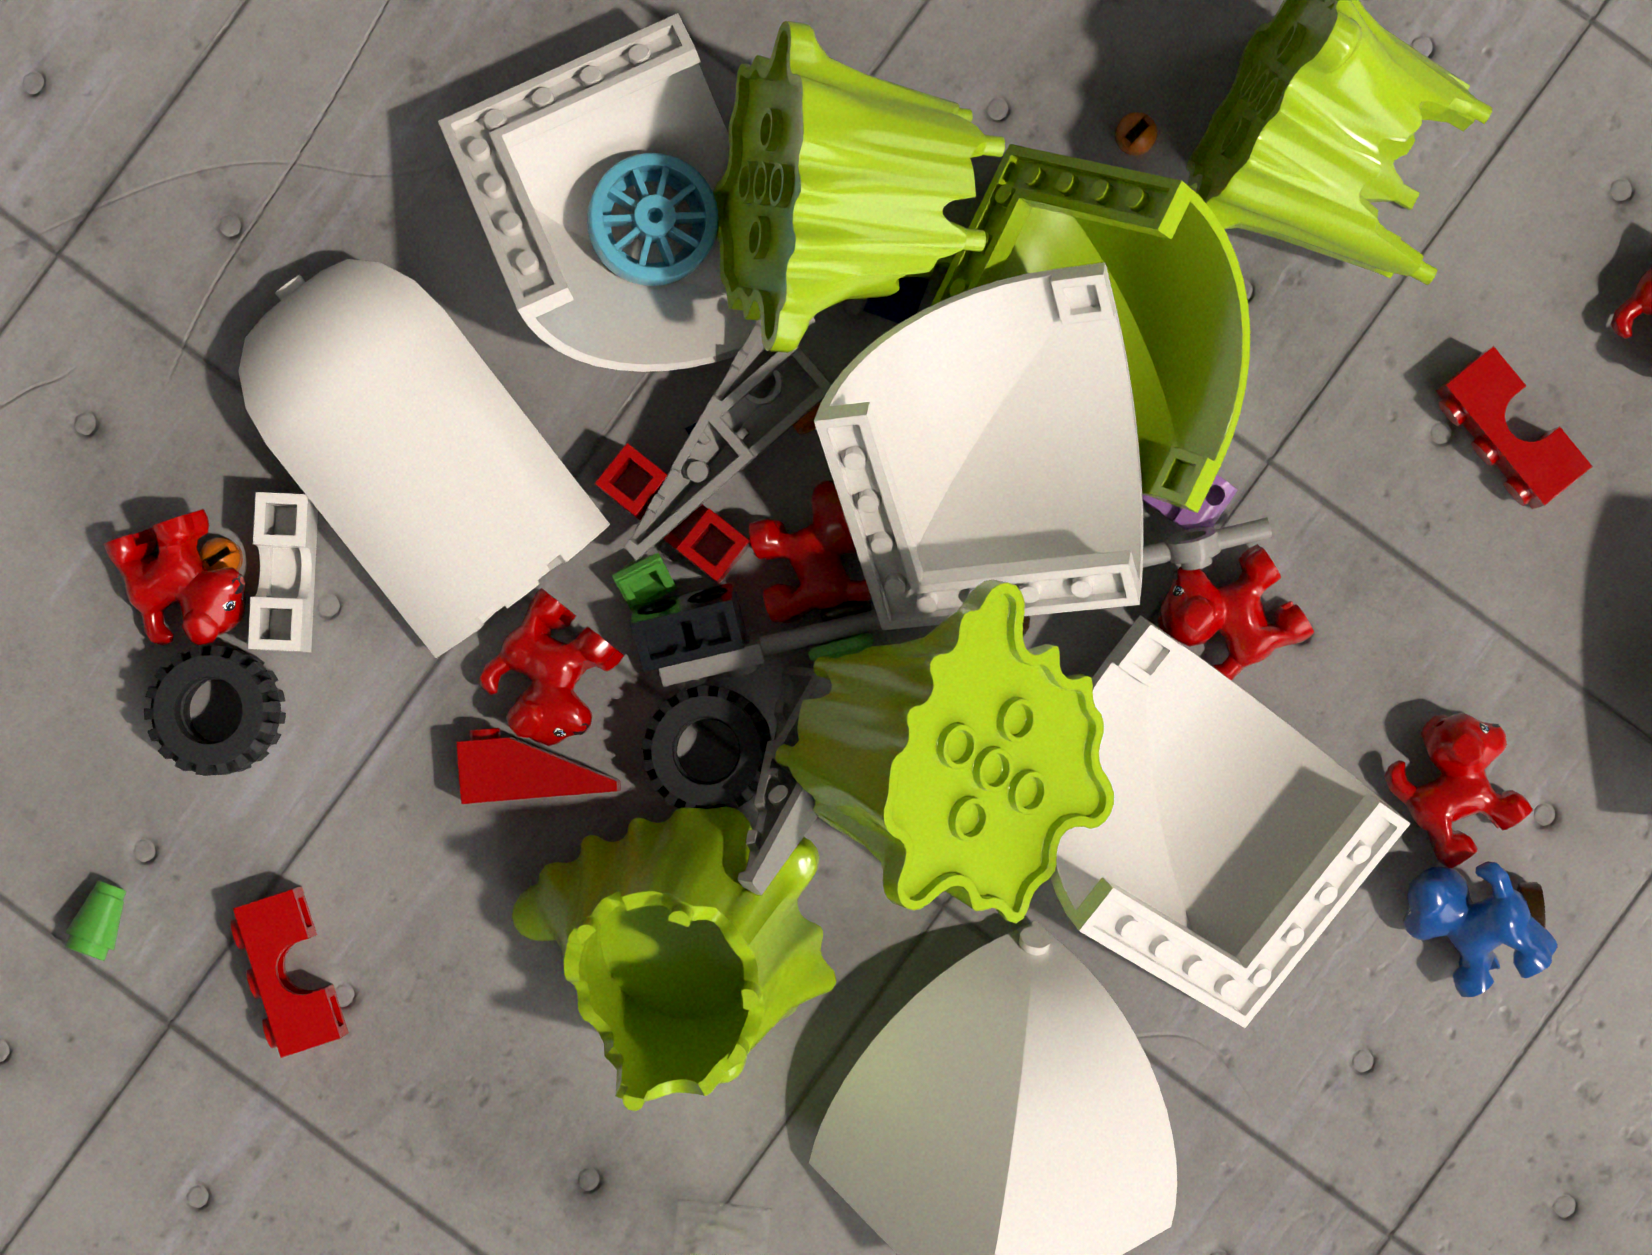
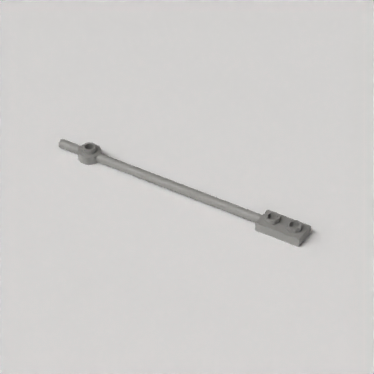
M1268 517L1219 529L1200 527L1184 530L1167 537L1164 542L1143 546V568L1166 562L1181 564L1183 570H1196L1212 564V557L1220 553L1221 549L1272 538ZM874 609L761 636V632L758 630L746 633L745 649L659 668L663 687L676 684L678 689H688L705 683L707 676L725 672L728 677L750 674L757 669L756 665L764 663L765 656L876 631L882 628Z

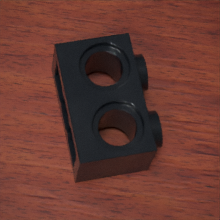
M733 582L633 606L630 626L643 672L745 649L746 628Z

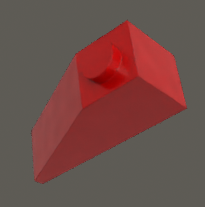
M500 728L469 730L470 741L456 742L461 804L616 792L621 790L619 779L515 737L501 738Z

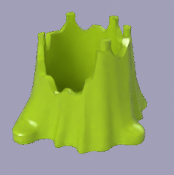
M1284 0L1273 19L1268 23H1262L1248 41L1240 58L1238 71L1228 95L1215 110L1201 141L1187 162L1186 170L1190 172L1187 185L1192 189H1196L1195 192L1214 212L1224 230L1233 228L1245 229L1324 254L1390 279L1395 273L1411 276L1421 283L1429 285L1435 278L1438 269L1422 261L1424 256L1402 241V237L1384 228L1378 220L1379 210L1371 203L1395 202L1408 210L1413 209L1420 192L1403 183L1393 163L1399 157L1408 154L1415 142V132L1422 125V120L1447 122L1464 132L1474 123L1475 119L1485 124L1493 108L1475 98L1468 91L1470 88L1469 84L1382 27L1359 0Z
M784 21L781 24L770 58L756 55L751 65L743 63L739 67L735 104L729 123L728 166L724 176L717 182L713 191L719 215L716 236L720 245V278L726 288L728 307L732 310H743L746 320L758 321L761 319V337L764 349L766 351L789 353L797 348L808 328L810 320L818 312L846 299H866L892 295L899 291L900 278L931 277L936 266L950 267L953 261V254L961 250L983 251L986 243L985 231L964 228L961 225L948 221L943 215V207L954 200L976 197L974 171L970 158L982 155L1002 157L1005 150L1004 137L985 135L976 125L971 123L973 118L971 109L959 108L960 105L954 101L864 74L830 58L817 41L812 27L806 23Z
M994 579L982 582L968 594L965 602L957 612L949 616L925 637L902 644L871 646L857 654H849L836 659L826 656L817 658L814 663V672L817 676L828 679L832 684V689L829 694L822 698L802 701L798 719L799 741L794 747L783 744L776 750V761L780 765L789 767L796 781L806 792L814 797L815 806L813 811L831 827L836 828L865 846L881 862L883 869L882 881L886 897L893 904L907 909H922L945 891L975 911L995 908L1004 920L1018 923L1027 913L1034 892L1042 883L1049 880L1055 872L1057 849L1064 833L1074 827L1097 828L1107 820L1112 812L1114 791L1107 775L1102 770L1099 759L1100 744L1104 734V721L1093 700L1092 678L1083 674L1065 676L1060 668V651L1058 646L1044 644L1032 649H1026L1023 640L1025 601L1022 592L1017 586L1008 582Z
M725 806L713 809L680 808L674 811L671 818L661 823L650 822L638 817L632 819L628 825L625 837L616 842H608L595 835L585 837L581 843V853L576 860L568 863L554 862L545 865L539 874L538 883L521 893L512 909L511 917L513 924L521 935L530 940L557 941L562 950L566 981L571 982L577 990L579 1013L584 1021L593 1025L604 1043V1057L617 1070L615 1097L623 1099V1105L628 1110L638 1111L645 1102L672 1093L709 1095L718 1084L728 1083L739 1077L746 1064L747 1055L779 1021L793 1014L800 1004L832 991L837 980L834 970L822 957L823 930L818 924L804 918L798 908L799 896L816 874L819 865L818 849L811 840L803 837L764 893L756 895L742 887L738 881L739 873L746 871L750 853L746 844L748 831L752 830V827L745 815L735 808Z

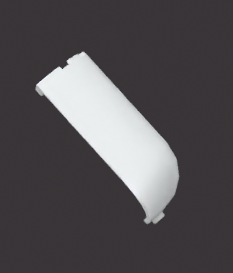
M347 259L323 269L307 282L299 274L275 292L281 301L265 313L245 337L238 372L245 408L264 442L435 658L479 630L484 625L483 623L503 606H506L507 609L538 586L540 584L538 580L561 563L564 564L610 525L445 310L415 280L380 262Z

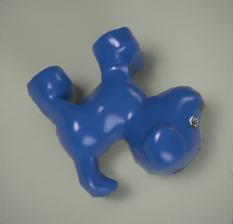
M1487 861L1476 867L1475 873L1477 876L1487 881L1493 890L1491 895L1480 902H1472L1467 880L1456 869L1439 866L1431 867L1421 872L1409 884L1407 893L1408 908L1403 918L1406 931L1418 940L1448 936L1461 955L1458 961L1459 968L1453 972V981L1461 997H1475L1492 986L1494 979L1489 970L1500 968L1499 960L1493 950L1501 944L1514 949L1513 964L1521 978L1532 977L1548 968L1552 963V955L1558 948L1554 937L1531 916L1527 901L1521 893L1513 889L1509 875L1497 862Z

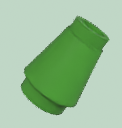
M97 880L94 890L90 892L65 932L69 934L65 947L105 961L109 949L115 950L124 904L123 900L127 891Z

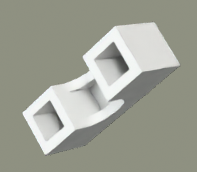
M256 492L253 544L257 545L259 550L260 577L257 594L255 597H250L248 649L311 653L318 509L306 494Z

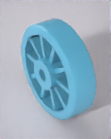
M662 153L637 154L621 160L611 167L597 184L587 212L589 239L602 263L620 278L644 286L671 284L685 278L697 269L714 244L719 223L717 202L705 178L687 162ZM644 182H658L655 195L648 194ZM633 185L639 202L623 193V191ZM666 185L678 192L671 200L663 197ZM685 200L691 212L676 213L675 207ZM616 202L633 214L611 215V211ZM674 224H692L691 235H687L675 227ZM631 226L632 231L616 242L611 227ZM667 236L684 247L676 256H673L666 238ZM636 238L643 241L639 260L632 258L622 250ZM651 243H657L663 262H646Z

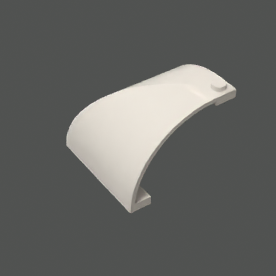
M678 13L438 121L518 312L528 327L555 350L575 360L598 367L622 371L650 372L692 368L719 362L737 355L756 323V320H746L743 310H732L728 307L726 288L720 278V245L717 236L711 250L697 269L677 282L662 286H644L620 278L602 263L589 239L587 212L591 197L604 174L621 160L642 153H662L677 157L693 166L705 178L712 191H714L717 182L722 179L727 170L729 134L699 63L701 61L696 48ZM644 182L648 194L655 195L658 182ZM633 185L623 191V193L639 202ZM666 185L663 197L671 200L678 194L675 189ZM685 200L675 207L676 213L691 212ZM616 202L611 211V215L633 214ZM674 224L675 227L687 235H691L692 224ZM631 226L611 227L616 242L632 231ZM668 236L666 237L673 256H676L684 247ZM636 238L622 250L632 258L639 260L643 241ZM651 243L646 262H663L657 243ZM814 317L810 320L809 325L816 322Z
M1105 262L1023 274L998 280L947 298L918 312L876 339L854 358L830 386L819 406L814 423L882 630L940 625L949 616L957 612L972 590L982 582L993 579L1017 586L1022 592L1025 601L1024 616L1140 605L1143 571V501L1138 434L1123 335Z
M1140 615L1092 678L1093 700L1104 721V734L1100 744L1099 759L1102 770L1107 775L1114 791L1112 812L1107 820L1097 828L1074 827L1064 833L1057 849L1055 872L1050 878L1056 896L1066 915L1080 932L1246 1028L1410 823L1355 776L1273 711L1194 652Z
M1036 920L993 940L956 962L916 994L890 1020L860 1056L836 1093L819 1128L809 1164L897 1255H1123L1170 1228L1176 1206L1177 1165L1173 1135L1167 1109L1149 1060L1125 1016L1102 984L1070 950Z

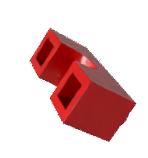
M1492 346L1479 354L1435 390L1442 399L1438 404L1444 415L1454 425L1459 426L1463 424L1475 440L1471 442V445L1477 455L1489 466L1496 464L1508 480L1504 482V486L1509 494L1520 505L1525 506L1528 503L1532 509H1536L1548 504L1593 466L1560 426L1547 431L1535 442L1523 441L1511 433L1505 419L1506 408L1510 400L1524 389L1526 384L1498 350Z
M627 443L594 484L641 521L667 474ZM703 504L663 538L664 541L718 584L722 582L751 545L746 537Z
M302 886L233 908L236 919L230 922L232 935L240 950L246 948L252 967L246 970L247 981L254 998H262L267 1018L262 1020V1026L269 1046L272 1049L277 1047L280 1057L283 1058L341 1039L349 1033L334 985L316 990H305L293 984L286 973L285 959L291 947L297 942L317 935Z

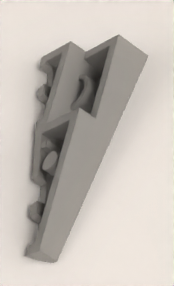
M761 319L756 320L755 326L731 363V367L716 393L710 399L659 491L649 504L638 527L628 540L625 549L635 560H639L823 400L832 384L799 346L789 353L766 351L761 337Z
M786 666L782 672L781 678L785 684L783 700L776 702L774 715L778 721L774 740L767 742L754 802L758 811L755 830H749L746 838V844L750 850L746 871L740 872L738 875V881L742 887L756 895L764 893L818 817L813 811L815 806L814 797L806 792L796 781L790 768L780 765L775 758L776 750L779 746L786 744L794 747L799 741L798 719L802 701L822 698L829 694L832 689L831 682L826 678L817 676L814 668Z

